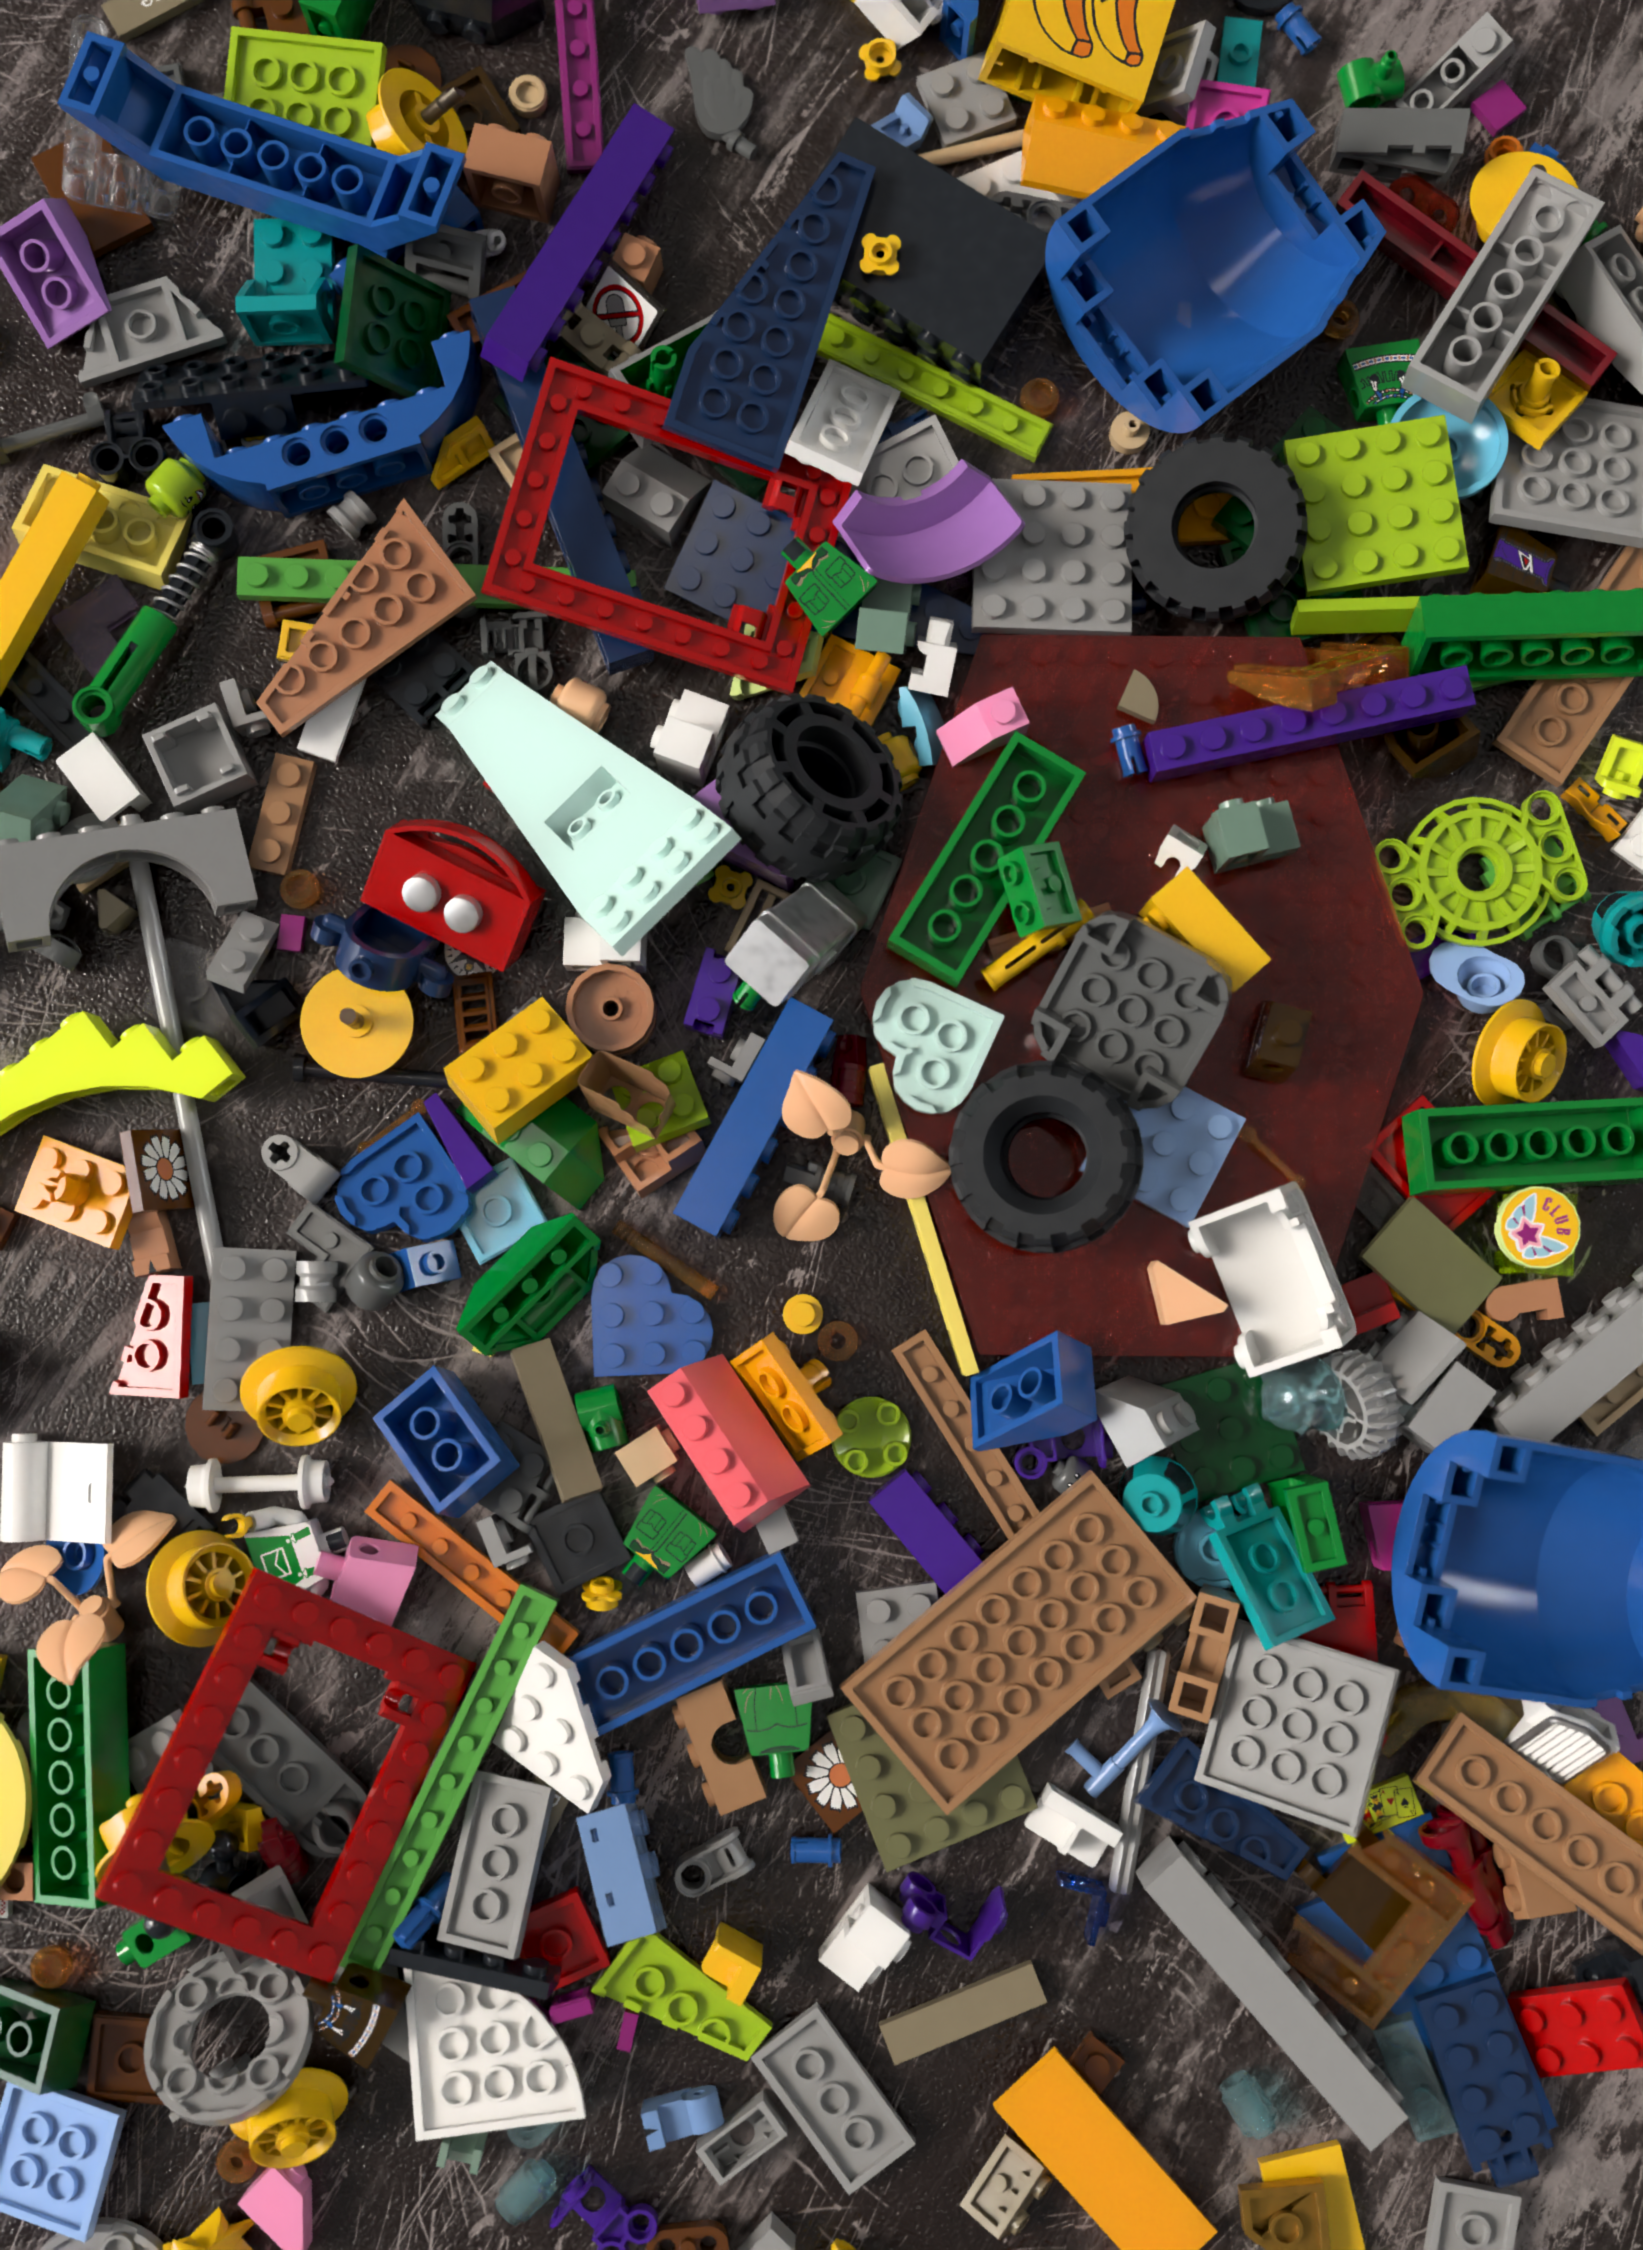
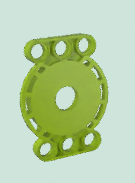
M1540 790L1531 794L1523 801L1520 810L1508 803L1493 798L1468 797L1453 800L1436 808L1420 821L1407 839L1406 844L1394 838L1385 839L1374 847L1369 858L1395 939L1401 948L1409 952H1418L1426 948L1433 942L1435 935L1442 940L1465 947L1482 948L1502 944L1519 936L1535 923L1546 907L1549 897L1557 903L1568 904L1582 897L1588 887L1587 876L1562 804L1554 793L1547 790ZM1534 800H1544L1550 806L1551 813L1547 820H1539L1531 813V804ZM1467 805V810L1460 811L1454 815L1449 816L1444 813L1449 809ZM1480 806H1490L1492 808L1501 810L1502 812H1498L1492 809H1481ZM1434 818L1438 825L1425 838L1418 837L1424 826ZM1547 837H1556L1562 842L1564 851L1561 857H1550L1545 852L1544 842ZM1413 846L1419 849L1418 853L1412 850ZM1390 847L1398 852L1400 862L1396 868H1387L1381 864L1379 854L1383 848ZM1480 854L1492 862L1495 868V878L1489 888L1483 891H1474L1461 883L1458 876V867L1465 856ZM1567 874L1575 879L1577 888L1573 895H1565L1559 891L1557 880L1560 875ZM1405 885L1410 888L1413 894L1410 905L1401 906L1393 900L1392 891L1395 886ZM1531 906L1535 907L1529 919L1520 926L1519 918ZM1439 921L1445 925L1443 929L1438 927ZM1416 922L1424 927L1426 936L1422 943H1411L1407 939L1405 929L1408 923ZM1505 926L1511 932L1499 938L1487 939L1489 932L1497 931ZM1457 930L1463 933L1476 934V940L1464 939L1452 935V932Z

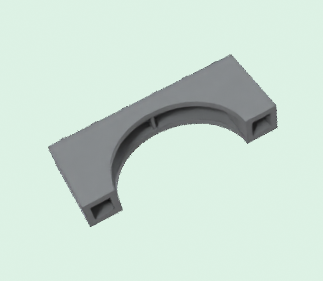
M211 806L201 810V814L185 816L183 812H173L161 816L160 820L144 822L143 819H129L121 822L119 827L103 829L100 825H91L80 828L78 833L61 836L60 832H47L36 836V840L19 842L18 839L14 838L0 840V917L8 952L12 953L51 946V917L63 893L71 884L86 873L117 862H150L166 866L183 874L205 894L215 917L240 913L242 910H255L258 898L236 808L225 810L224 806Z

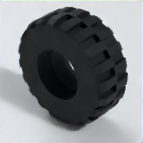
M1210 434V439L1199 441L1196 440V437L1183 441V446L1173 452L1168 449L1157 457L1158 463L1151 470L1146 469L1139 478L1140 485L1135 494L1131 493L1127 505V521H1124L1126 553L1139 583L1156 603L1166 608L1169 613L1179 618L1182 616L1202 624L1221 621V624L1235 622L1236 618L1245 615L1250 617L1262 610L1261 607L1271 600L1274 602L1284 592V587L1290 579L1293 580L1296 575L1307 542L1306 502L1302 489L1299 488L1290 467L1277 459V454L1268 447L1264 446L1261 448L1253 444L1252 439L1243 436L1232 439L1225 438V434ZM1214 493L1230 494L1240 499L1248 507L1254 520V535L1248 550L1236 562L1221 568H1207L1194 563L1184 554L1178 541V525L1185 509L1195 500Z

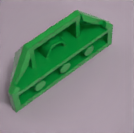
M565 1096L499 1145L463 1102L456 1110L459 1115L482 1135L579 1211L605 1180L598 1123Z
M573 1213L531 1227L474 1284L457 1325V1332L485 1356L496 1354V1351L511 1350L540 1341L593 1288L601 1239Z

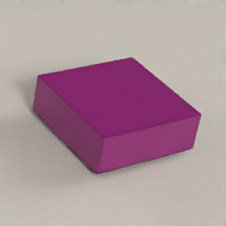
M1503 79L1474 100L1470 106L1471 112L1493 138L1520 118L1527 109Z
M586 1986L556 1995L549 2009L552 2024L592 2014L597 2002L596 1995L591 1992L592 1987Z

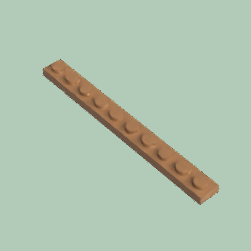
M924 1329L891 1351L1009 1540L1040 1512L1000 1448L980 1452L973 1449L971 1401L930 1335ZM1129 1657L1098 1685L1105 1697L1110 1699L1142 1677Z

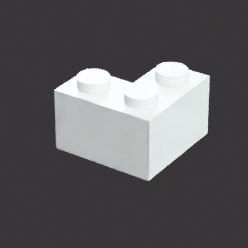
M684 689L681 700L676 698L673 700L664 726L658 724L652 736L650 747L654 748L653 757L656 759L659 772L703 788L731 716L730 706Z
M575 912V917H565L563 966L567 971H587L591 967L610 963L625 965L637 973H646L647 933L622 957L578 912Z
M867 1883L818 1949L819 1962L858 1992L865 1982L871 1985L880 1975L882 1969L885 1970L892 1960L898 1963L911 1945V1941L908 1940L910 1930L901 1921L902 1909L871 1884Z

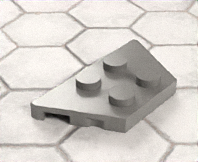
M167 276L107 295L112 311L90 324L85 334L83 346L86 350L83 371L79 370L78 378L81 385L86 389L142 371L150 365L164 364L227 344L228 342L223 332L211 323L190 299H187Z

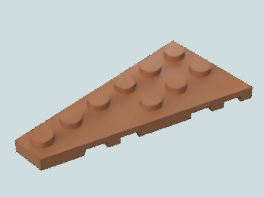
M404 498L396 508V513L386 527H382L374 538L375 542L361 561L356 563L322 610L323 614L316 624L301 639V644L287 663L283 664L257 700V705L282 738L477 599L471 587Z

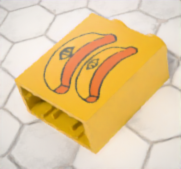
M1003 0L978 80L1033 102L1035 93L1047 96H1059L1065 100L1083 104H1095L1101 108L1123 113L1131 112L1136 114L1144 102L1176 0Z

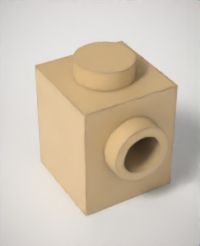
M658 1424L616 1451L615 1455L634 1485L638 1487L650 1478L657 1484L674 1473L676 1469L673 1463L680 1459L676 1451L681 1449V1445L669 1427L663 1431Z

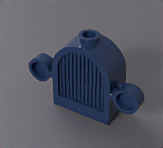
M366 903L348 919L335 913H327L326 915L315 917L310 933L312 939L321 945L338 946L335 956L336 965L344 976L356 984L377 991L394 992L404 990L414 982H417L420 990L428 996L445 998L450 994L454 977L447 971L444 965L434 961L440 944L439 940Z

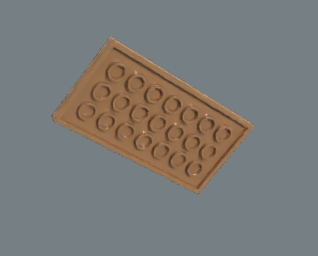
M1089 1470L839 1686L943 1812L948 1815L1198 1597L1095 1473Z

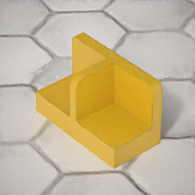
M720 1922L716 1929L715 1939L702 1961L701 1968L703 1973L727 1986L726 1999L740 2007L762 1969L763 1944L726 1923Z

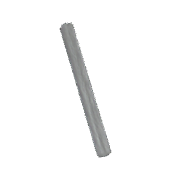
M1153 1648L1147 1652L1134 1735L1141 1729L1151 1713L1149 1699L1155 1698L1163 1703L1171 1658L1170 1652L1165 1649ZM1157 1736L1128 1765L1118 1825L1123 1835L1114 1849L1109 1879L1110 1890L1118 1894L1128 1895L1132 1892L1145 1808L1134 1803L1133 1800L1151 1778Z

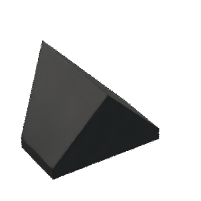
M286 977L281 980H252L245 994L211 981L230 1019L254 1050L301 1016L304 1001Z

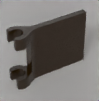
M1362 1822L1359 1836L1355 1838L1356 1841L1323 1875L1305 1857H1303L1294 1871L1376 1953L1432 1893Z

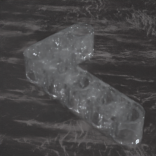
M82 14L76 16L72 21L68 76L87 31L108 37L106 25L96 16ZM65 112L61 186L68 198L78 203L155 218L167 219L177 213L182 186L162 180L131 157L102 152V137Z

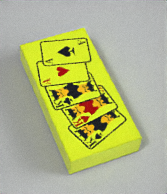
M1405 1772L1371 1786L1362 1822L1373 1834L1424 1814L1410 1778ZM1342 1833L1348 1845L1356 1841L1353 1836Z

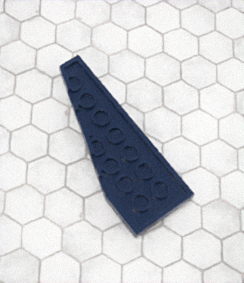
M842 152L837 153L798 207L794 209L775 237L768 243L736 285L730 296L689 347L662 429L776 473L779 470L876 170L875 166Z
M714 480L663 589L726 621L729 620L734 603L749 606L766 613L769 604L775 605L787 560L781 555V552L794 539L795 531L790 530L793 519L777 510H766L761 507V502ZM836 540L834 548L863 568L850 547ZM922 583L919 606L912 605L910 621L917 622L916 639L913 647L918 648V635L926 637L930 616L954 620L950 642L957 643L956 654L980 657L991 633H972V606ZM862 602L831 632L832 634L841 639L856 641L859 608L862 607ZM812 624L810 631L818 632Z

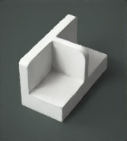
M94 732L56 760V764L103 823L109 822L128 806H132L141 812L152 803L107 743Z
M1047 1782L1036 1801L1038 1808L1030 1811L1024 1821L1028 1829L1056 1845L1060 1853L1063 1855L1069 1853L1090 1867L1096 1866L1108 1844L1115 1848L1123 1835L1118 1824L1050 1782Z

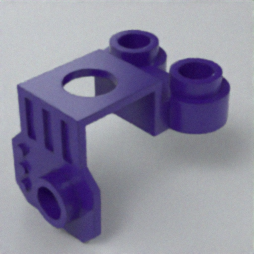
M1097 1415L1098 1420L1082 1428L1085 1440L1080 1448L1074 1450L1066 1448L1062 1443L1061 1436L1028 1442V1446L1022 1447L1016 1452L1013 1461L1014 1468L1020 1476L1030 1480L1037 1479L1045 1473L1047 1462L1067 1459L1070 1456H1095L1098 1458L1099 1467L1106 1468L1107 1459L1113 1458L1112 1440L1108 1434H1104V1426ZM1028 1454L1034 1455L1037 1459L1036 1466L1030 1470L1025 1469L1022 1465L1023 1458Z
M911 1871L900 1885L901 1893L899 1898L904 1904L901 1921L904 1926L917 1934L922 1933L923 1930H928L930 1940L970 1962L984 1942L989 1941L994 1934L998 1935L1001 1933L1008 1919L1004 1892L1001 1886H997L992 1890L981 1906L978 1918L966 1934L945 1922L948 1918L945 1895L936 1891L933 1883L924 1875ZM940 1930H945L952 1934L959 1944H954L947 1940Z
M589 2165L564 2190L559 2206L555 2208L549 2226L551 2228L556 2227L573 2208L594 2229L592 2240L598 2245L596 2250H606L609 2246H616L619 2250H629L628 2240L635 2244H645L655 2236L658 2216L655 2209L646 2203H637L628 2208L625 2205L626 2199ZM591 2186L602 2189L606 2197L605 2204L598 2210L587 2209L581 2200ZM638 2214H644L648 2217L649 2222L645 2225H638L634 2217Z

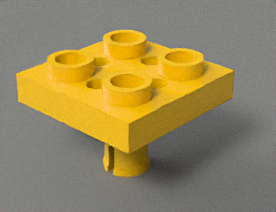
M1524 349L1506 368L1488 399L1501 412L1507 429L1539 451L1582 405L1589 392L1560 373L1561 368L1555 360L1551 358L1538 359Z

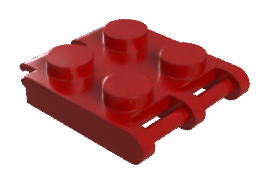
M1362 1580L1361 1584L1338 1586H1336L1335 1582H1325V1586H1319L1336 1619L1298 1636V1638L1378 1663L1372 1581ZM1361 1593L1362 1596L1345 1595L1337 1597V1594Z

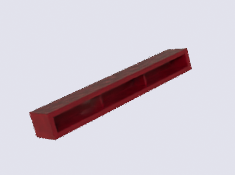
M1361 170L1337 201L1336 210L1340 216L1364 199L1387 231L1376 249L1449 301L1479 253L1364 170ZM1549 303L1545 304L1517 350L1521 353L1525 349L1538 359L1551 358L1555 360L1561 368L1560 373L1587 392L1592 390L1618 354Z

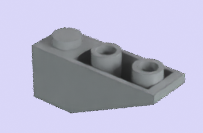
M1486 12L1395 105L1398 108L1454 107L1481 85L1516 51L1513 39Z

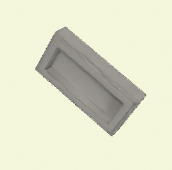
M819 1629L808 1631L781 1645L790 1696L794 1707L834 1696Z

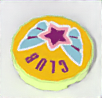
M1531 1186L1515 1191L1501 1203L1497 1211L1499 1213L1494 1224V1234L1497 1243L1510 1261L1518 1265H1523L1527 1268L1546 1269L1561 1264L1574 1252L1580 1239V1219L1575 1206L1564 1194L1550 1187Z

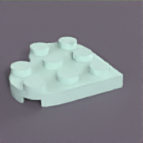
M918 978L898 981L891 987H887L876 1001L872 1021L875 1038L885 1050L896 1057L892 1071L895 1092L905 1104L915 1111L930 1115L950 1112L953 1108L960 1105L971 1091L1005 1015L933 982Z

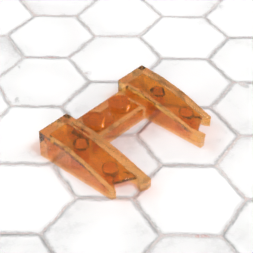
M1323 641L1321 642V648L1298 645L1288 647V658L1305 665V667L1236 663L1234 664V670L1227 671L1228 682L1260 699L1288 708L1313 712L1336 704L1337 691L1344 690L1346 683L1374 685L1409 677V647Z
M1388 1829L1383 1830L1385 1839L1362 1849L1359 1842H1356L1348 1848L1349 1854L1412 1903L1369 1959L1364 1962L1299 1914L1295 1916L1292 1926L1293 1930L1301 1931L1297 1953L1288 1952L1287 1961L1372 2030L1380 2023L1475 1901L1473 1890Z

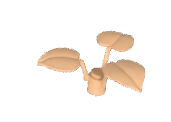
M800 1070L794 1071L782 1106L784 1123L793 1133L804 1138H819L827 1132L829 1136H832L833 1151L817 1193L806 1185L795 1184L785 1189L779 1195L774 1206L773 1222L777 1232L782 1237L795 1241H818L829 1237L835 1232L840 1222V1211L833 1201L823 1198L827 1191L839 1155H853L862 1146H865L874 1167L883 1170L880 1175V1186L884 1191L893 1196L904 1199L919 1198L935 1191L948 1179L951 1174L949 1161L940 1156L932 1147L917 1140L898 1139L890 1143L883 1150L881 1161L871 1143V1135L864 1134L866 1126L864 1117L859 1112L851 1109V1105L844 1095L825 1081Z
M148 1510L135 1511L121 1517L112 1525L111 1544H102L105 1550L109 1552L103 1558L108 1599L99 1595H93L81 1602L57 1578L52 1576L62 1566L63 1557L57 1549L49 1545H36L26 1548L14 1555L3 1566L0 1573V1598L4 1602L9 1604L27 1602L36 1597L43 1590L45 1584L48 1583L62 1594L79 1612V1614H75L72 1617L71 1621L60 1620L50 1625L38 1640L36 1647L37 1657L44 1669L55 1679L72 1686L81 1668L95 1654L102 1642H111L121 1634L124 1628V1621L115 1610L120 1606L121 1602L116 1597L112 1563L116 1567L123 1569L144 1559L175 1525L177 1519L172 1514Z

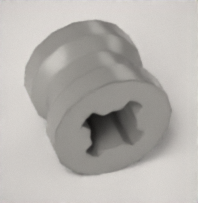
M350 489L344 494V501L340 505H333L327 510V513L335 523L354 541L360 536V529L365 525H372L377 520L371 509Z

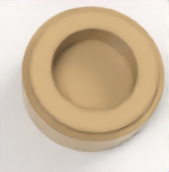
M522 75L516 78L509 87L511 107L517 115L531 119L544 113L549 99L546 86L540 78L534 75Z

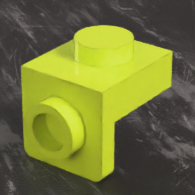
M1612 734L1594 779L1601 787H1604L1602 793L1620 800H1625L1627 795L1639 798L1642 792L1638 785L1643 775V743Z

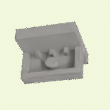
M1203 20L1164 36L1144 102L1137 111V115L1149 117L1162 112L1174 123L1185 126L1188 105L1190 101L1195 99L1200 80L1213 81L1219 63V58L1210 51L1216 28L1210 22Z

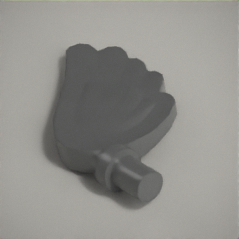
M693 46L686 48L684 57L689 71L695 114L700 129L709 139L726 142V149L731 153L738 152L749 161H752L758 152V146L744 138L745 134L742 130L746 126L753 109V93L749 88L744 87L742 72L738 69H733L729 61L720 58L713 49H706L704 52H701Z

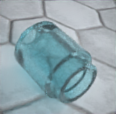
M1240 2070L1228 2076L1220 2084L1219 2089L1223 2094L1221 2100L1244 2137L1254 2136L1255 2139H1262L1275 2129L1276 2124L1274 2122L1278 2118V2112L1256 2077L1250 2076L1247 2070Z
M529 2158L500 2187V2195L495 2199V2205L506 2221L514 2226H517L521 2221H528L557 2191L555 2183L557 2175L552 2166L543 2159L537 2161Z

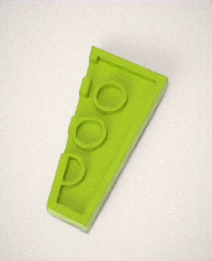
M658 1932L627 1941L611 1961V1965L605 1969L591 1989V1992L603 1998L607 1996L623 2003V2007L639 2013L641 2011L662 2021V2024L675 2030L679 2028L698 2037V2040L744 2061L749 2060L772 2029V2022L745 2000L740 2007L726 1999L727 1986L704 1974L698 1963Z

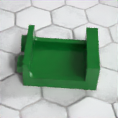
M299 0L298 2L311 35L360 40L377 0Z
M1302 1474L1268 1482L1267 1488L1272 1508L1279 1506L1295 1538L1302 1571L1304 1573H1311L1346 1565L1347 1561L1328 1481L1308 1474Z

